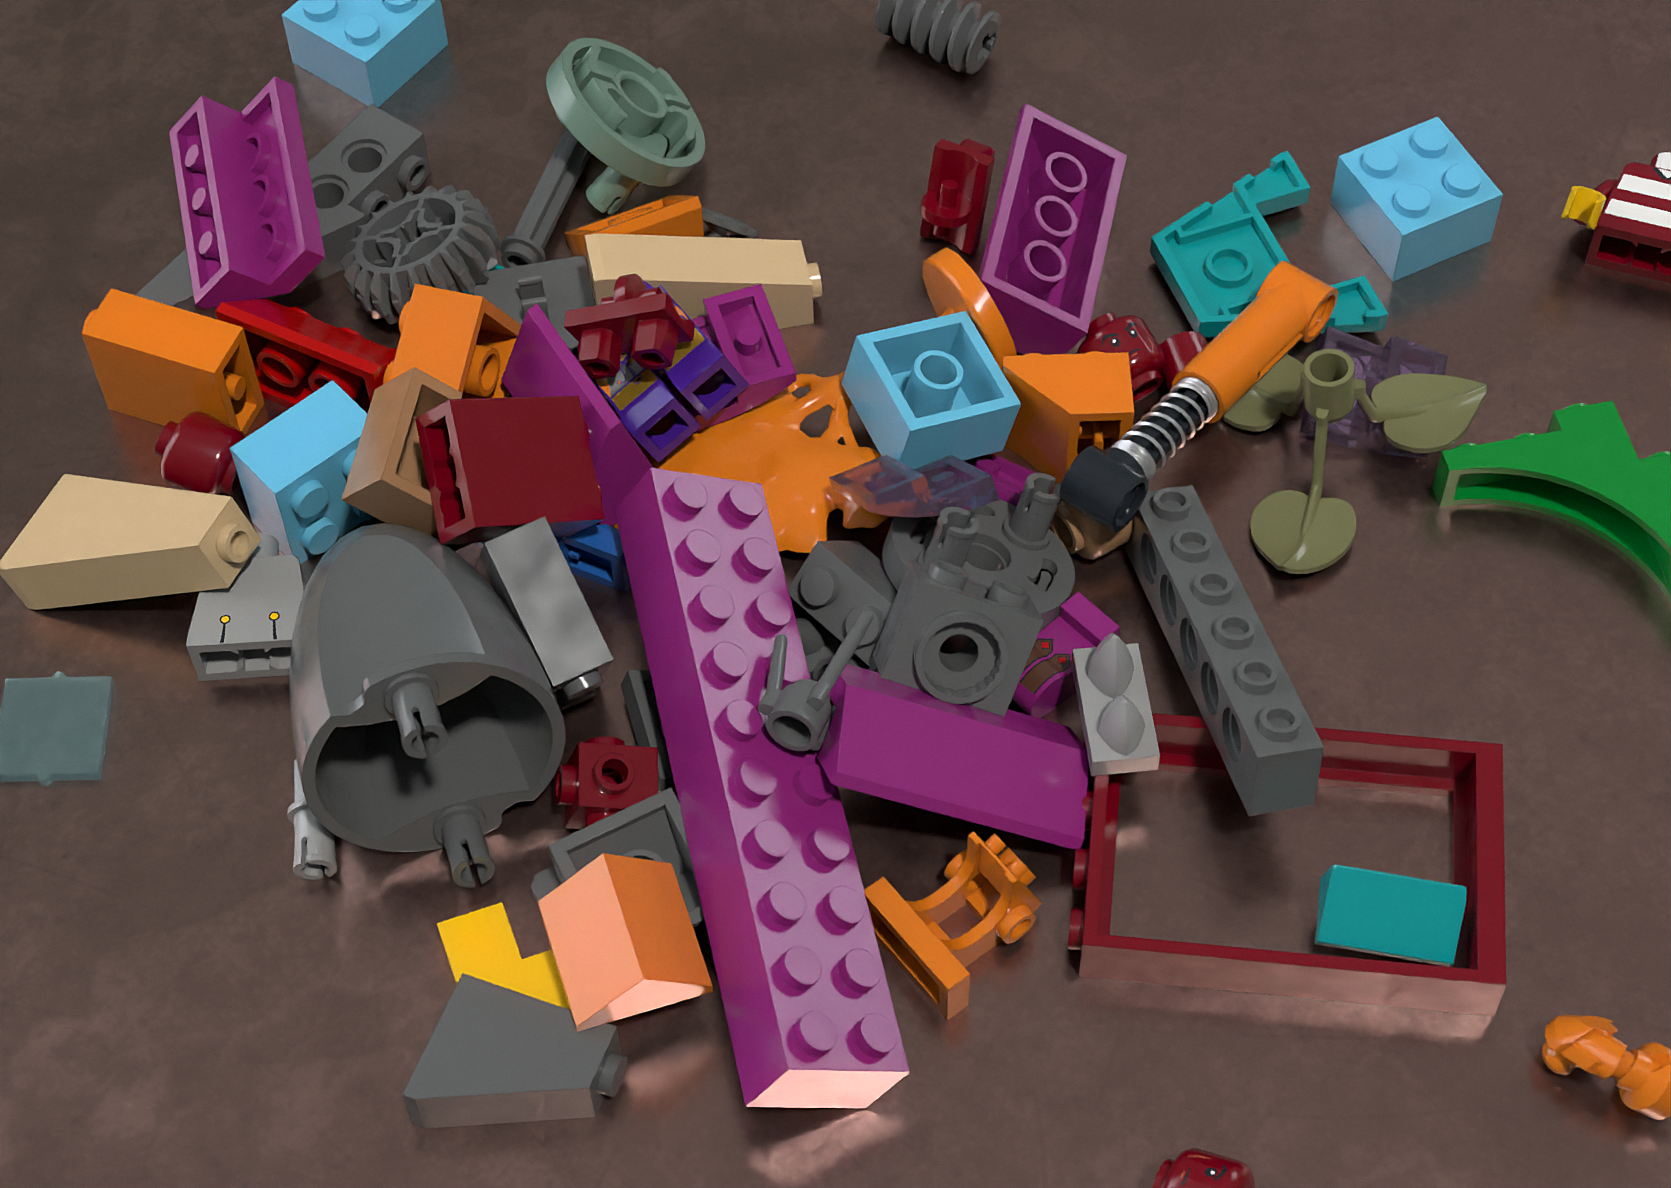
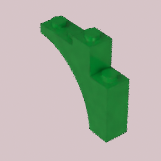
M1613 401L1590 405L1577 403L1564 409L1553 411L1547 433H1523L1512 439L1484 444L1465 443L1441 452L1432 486L1439 507L1463 504L1512 506L1538 511L1573 523L1603 538L1629 556L1653 579L1671 603V452L1662 451L1652 454L1647 458L1638 459Z

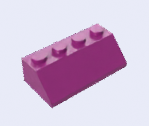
M1026 103L1019 112L978 278L1000 311L1017 352L1023 355L1029 353L1042 355L1067 354L1088 333L1127 155Z

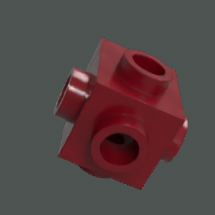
M608 736L594 737L586 742H579L566 765H559L555 778V801L557 805H565V828L583 829L658 794V748L625 745L623 740Z

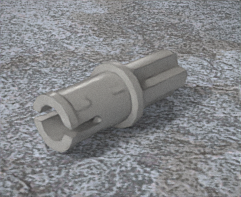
M295 759V802L288 807V820L294 824L293 873L303 879L319 880L323 879L322 865L325 866V874L328 877L337 872L335 834L325 828L312 814L303 793L298 764Z

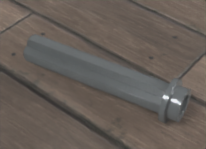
M568 129L564 130L513 234L506 236L501 243V261L506 268L544 262L546 260L544 249L591 155V152Z

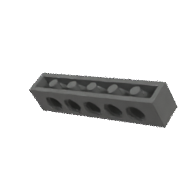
M1193 485L1147 491L1140 509L1133 518V531L1131 539L1126 545V553L1248 815L1252 816L1313 806L1324 746Z

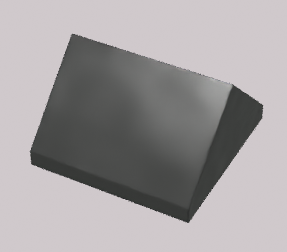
M671 787L548 845V851L561 884L603 853L672 863L693 928L705 923L680 803Z

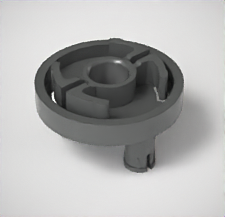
M1032 473L1026 478L1017 506L992 496L977 493L990 500V502L970 509L953 506L946 507L941 510L939 515L894 516L882 552L883 564L888 578L898 591L910 560L930 566L932 560H942L964 569L969 574L968 579L991 586L994 580H1002L1015 584L1030 593L1029 599L1033 601L1043 619L1041 631L1059 616L1060 606L1069 599L1075 582V570L1072 559L1061 540L1049 529L1061 501L1059 491L1062 483L1056 484L1052 494H1050L1056 478L1045 473ZM918 527V528L915 530V532H914V534H913V536H912V539H910V534H911L912 530H913L914 528Z

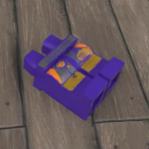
M644 281L647 289L654 288ZM660 285L659 287L662 289L663 293H667L669 295V293ZM672 298L678 314L684 319H691ZM696 324L694 340L677 343L672 367L655 370L642 368L631 357V351L621 353L619 372L616 373V376L603 379L592 378L620 416L619 419L629 433L657 462H660L701 427L665 382L666 379L669 378L680 393L707 421L750 385ZM719 369H723L724 379L716 391L707 395L696 393V389ZM674 409L676 420L671 429L662 435H650L649 429Z

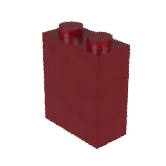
M579 396L449 399L415 419L441 545L487 542L544 516L555 537H569L605 519L602 507V491L596 479L589 446V431L584 421Z

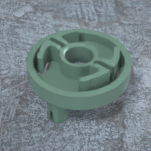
M597 38L573 40L549 67L546 75V86L559 121L587 150L608 165L603 173L586 190L589 202L600 212L605 213L607 210L608 215L616 214L621 205L626 201V198L640 183L659 187L678 184L703 157L705 137L701 124L685 94L664 69L660 67L656 69L631 51L612 42ZM667 146H669V151L666 157H664L663 155L667 150Z

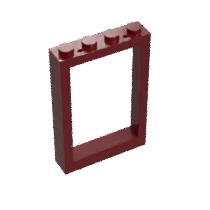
M1152 713L1160 752L1159 767L1156 771L1230 777L1203 717ZM1314 727L1324 746L1318 785L1452 797V884L1467 887L1466 905L1452 967L1110 935L1121 773L1094 776L1093 791L1087 790V795L1082 799V805L1086 811L1085 831H1090L1088 849H1075L1072 889L1085 890L1084 909L1071 908L1067 948L1068 950L1081 951L1079 977L1495 1016L1506 988L1503 744ZM1085 738L1083 743L1084 748H1086Z

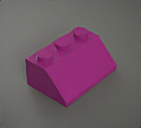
M536 304L526 312L501 380L512 397L579 396L584 421L588 427L589 446L596 479L602 491V507L605 519L600 521V523L613 526L617 523L615 510L646 472L654 467L542 309Z

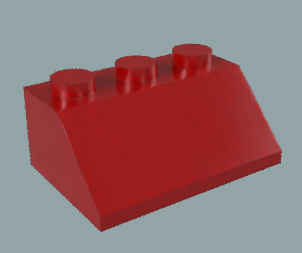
M268 299L221 302L215 310L218 320L243 327L263 398L287 408L293 407L333 380L368 414L374 391L383 385L386 368L395 359L397 348L390 349L365 339L353 329L335 327L313 318L303 309L298 307L288 308Z

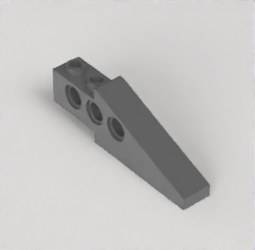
M370 104L308 162L325 258L290 293L260 299H268L274 302L343 270L340 261L346 255L344 245L349 240L356 238L355 228L370 221L369 213L380 212L388 207V200L397 202L403 199L408 191L418 189L431 172L423 132ZM187 248L136 294L139 297L217 319L215 313L217 307L204 309L195 305Z

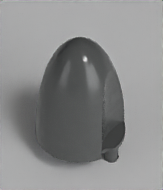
M380 523L362 526L344 535L323 555L316 565L301 599L292 637L289 671L290 714L294 749L306 802L317 820L341 839L365 848L391 852H420L445 848L451 866L452 879L457 885L475 887L469 867L473 863L476 864L481 883L483 884L495 872L494 860L490 856L484 834L500 826L502 822L501 815L507 808L516 802L534 801L543 792L554 777L564 753L566 741L564 720L548 678L528 638L502 599L467 560L449 546L441 545L440 540L410 526Z

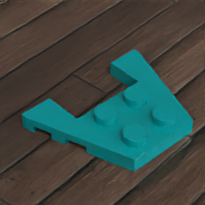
M1289 151L1282 152L1270 159L1269 168L1257 176L1253 177L1251 174H1247L1233 183L1232 192L1214 204H1210L1208 201L1204 202L1151 237L1150 254L1193 330L1201 333L1204 337H1216L1256 298L1262 283L1271 270L1281 261L1289 262L1262 217L1308 203L1310 186ZM1365 275L1330 285L1337 289L1338 300L1329 321L1320 333L1375 332L1385 329L1388 312Z

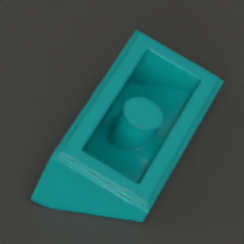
M1331 865L1320 878L1315 944L1451 967L1454 962L1463 920L1467 887L1344 865Z

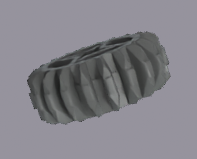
M431 185L426 187L420 194L415 195L408 191L404 199L397 202L388 200V207L380 212L369 213L370 221L355 228L356 238L349 240L344 245L346 255L340 261L344 269V276L348 282L347 287L355 301H359L363 309L368 311L374 319L385 318L389 324L399 322L404 305L411 300L415 284L474 295L473 287L476 284L487 282L489 280L488 270L494 268L499 263L496 253L502 246L487 207H483L479 199L471 195L468 189L457 191L452 185H448L437 191Z

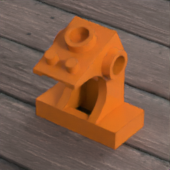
M974 831L968 835V848L956 855L944 871V876L949 881L924 899L917 901L904 900L884 877L864 889L876 940L946 1020H949L969 1005L970 973L965 967L1000 942L1004 941L1006 944H1010L1024 936L1036 921V915L1033 912L1043 904L1027 887L1036 876L1009 847L998 855L1006 845L995 833L986 842ZM966 905L981 922L960 937L950 939L938 924Z

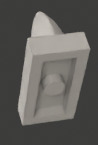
M1109 633L1099 643L1098 647L1073 649L1071 665L1091 776L1158 770L1160 752L1138 643L1125 644L1116 634Z

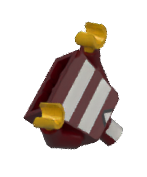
M1664 152L1655 155L1650 165L1637 162L1626 164L1618 180L1607 179L1594 189L1582 186H1573L1571 188L1561 218L1565 220L1572 218L1576 223L1587 225V228L1594 230L1585 264L1671 284V153Z

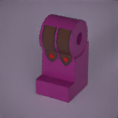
M1078 591L1060 606L1059 616L1039 632L1012 701L1025 713L1033 717L1041 718L1050 713L1076 693L1071 665L1072 650L1098 647L1099 643L1109 633H1114L1119 637L1120 626Z

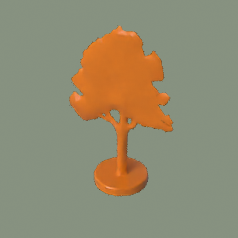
M947 247L923 261L922 276L937 316L941 317L967 311L1002 370L1003 356H1017L1006 323L983 283L961 256ZM845 371L829 377H819L812 373L796 375L797 381L764 403L724 422L692 433L660 462H657L632 436L651 465L656 469L762 484L779 552L789 550L797 553H810L817 541H827V518L829 513L836 508L843 510L842 525L847 530L859 527L874 528L880 525L889 517L888 515L871 512L842 493L864 496L898 495L902 485V476L893 478L879 452L869 447H859L856 443L848 419L852 402L841 384ZM810 387V391L802 397L797 398L792 394L797 388ZM830 405L832 412L828 428L820 437H809L800 430V424L806 416ZM672 410L649 429L650 435H662L671 429L675 423ZM841 436L843 437L845 445L838 444V440L841 438ZM615 523L613 527L618 529V524Z

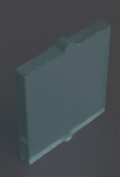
M56 672L52 677L6 678L0 709V782L40 781L42 786H49L53 781L101 780L114 689L112 676L66 677L63 672Z

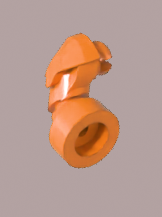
M1564 1014L1548 1022L1545 1027L1546 1042L1542 1047V1058L1551 1071L1560 1075H1569L1576 1067H1579L1602 1080L1611 1077L1615 1079V1086L1619 1087L1621 1099L1627 1107L1655 1120H1662L1671 1116L1670 1048L1660 1043L1650 1042L1637 1049L1627 1051L1628 1046L1612 1036L1618 1031L1611 1024L1614 1021L1603 1017Z

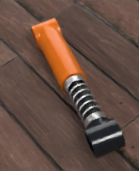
M1287 261L1278 263L1267 275L1256 298L1175 376L1170 392L1163 396L1158 404L1152 406L1150 412L1143 415L1140 422L1134 424L1131 430L1111 447L1101 450L1094 445L1088 446L1077 456L1062 481L1059 498L1112 532H1120L1130 523L1140 509L1149 488V480L1155 475L1156 468L1163 467L1166 459L1174 457L1176 449L1184 447L1186 440L1193 438L1195 430L1203 428L1205 423H1214L1220 420L1300 340L1307 343L1318 336L1335 309L1338 300L1337 289Z

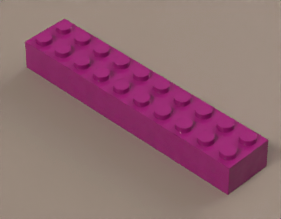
M650 468L615 510L678 801L680 803L681 815L746 1107L867 1108L910 1071L838 786L831 784L817 758L820 749L818 751L811 749L794 751L783 747L768 732L766 727L768 716L758 710V705L767 689L771 654L775 637L778 634H784L788 639L782 690L797 680H811L762 484Z

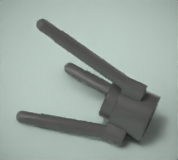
M864 610L860 614L819 682L810 679H800L793 684L787 685L782 690L788 639L784 634H778L775 637L767 689L758 705V710L768 716L766 727L771 737L777 743L794 751H806L809 749L818 751L821 748L836 711L835 705L831 707L829 693L874 618L870 610Z

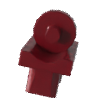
M941 139L934 146L927 193L923 195L920 204V214L922 216L920 236L928 239L949 241L962 252L970 255L975 252L979 247L995 162V151L992 147L970 139L963 140L960 144Z
M636 273L619 276L614 286V295L603 297L601 305L568 310L565 313L564 328L578 341V362L585 372L594 379L616 376V373L619 372L621 353L631 351V357L642 368L655 370L672 367L677 343L694 340L695 324L691 319H684L678 314L672 298L667 293H663L660 287L647 289L642 278Z

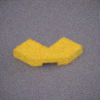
M502 902L437 923L456 985L462 973L570 1010L552 949L522 959Z

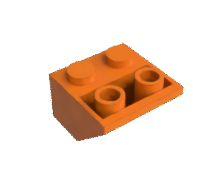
M1092 351L1085 354L1053 355L1029 353L1018 356H1003L1002 372L1021 403L1005 446L1040 472L1055 477V483H1062L1073 461L1088 446L1094 445L1104 450L1114 445L1124 434L1131 430L1134 421V403L1128 352L1104 353Z

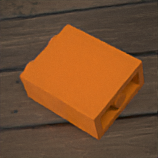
M113 288L109 290L98 309L92 310L84 322L81 333L83 341L89 353L107 407L110 410L165 426L171 420L179 424L189 413L201 411L241 430L246 435L265 404L243 327Z

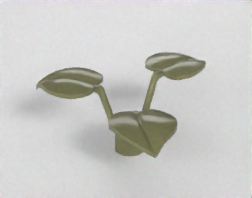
M1322 349L1312 353L1306 359L1304 365L1296 358L1286 354L1222 417L1226 423L1233 427L1249 431H1264L1273 427L1280 419L1282 413L1287 416L1297 415L1304 402L1306 410L1316 419L1309 496L1296 490H1282L1270 494L1257 504L1250 521L1251 538L1257 550L1279 571L1283 570L1290 574H1306L1331 566L1350 549L1357 531L1356 515L1352 505L1339 498H1321L1328 423H1336L1344 419L1352 410L1355 399L1369 421L1373 423L1384 422V436L1393 446L1414 453H1431L1447 449L1464 436L1486 398L1487 384L1448 375L1401 374L1387 378L1377 384L1372 390L1370 400L1366 394V382L1363 379L1355 380L1354 361L1347 353L1337 349Z

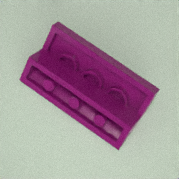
M274 76L242 112L201 96L169 131L194 301L196 306L204 309L218 307L221 302L255 300L290 293L325 258L294 85Z
M850 664L846 665L829 693L836 711L817 757L832 785L1070 849L1081 848L1084 841L1086 817L1082 799L1087 795L1089 760L1087 749L1084 748L1083 743L1071 727L1007 709L1005 717L966 704L947 703L935 698L928 692L881 678L878 672Z

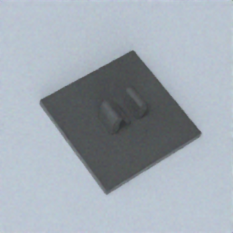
M585 255L488 271L489 280L487 282L476 284L473 287L474 295L484 297L521 325L527 310L538 304L573 354L578 353V341L564 328L565 313L568 310L595 306Z

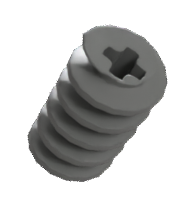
M879 0L875 13V27L883 35L894 36L897 42L908 46L912 44L915 51L919 53L930 54L933 60L939 63H949L952 70L956 72H967L972 75L982 68L992 53L1002 18L1001 14L995 10L989 11L982 18L983 7L977 1L970 2L964 8L965 0Z

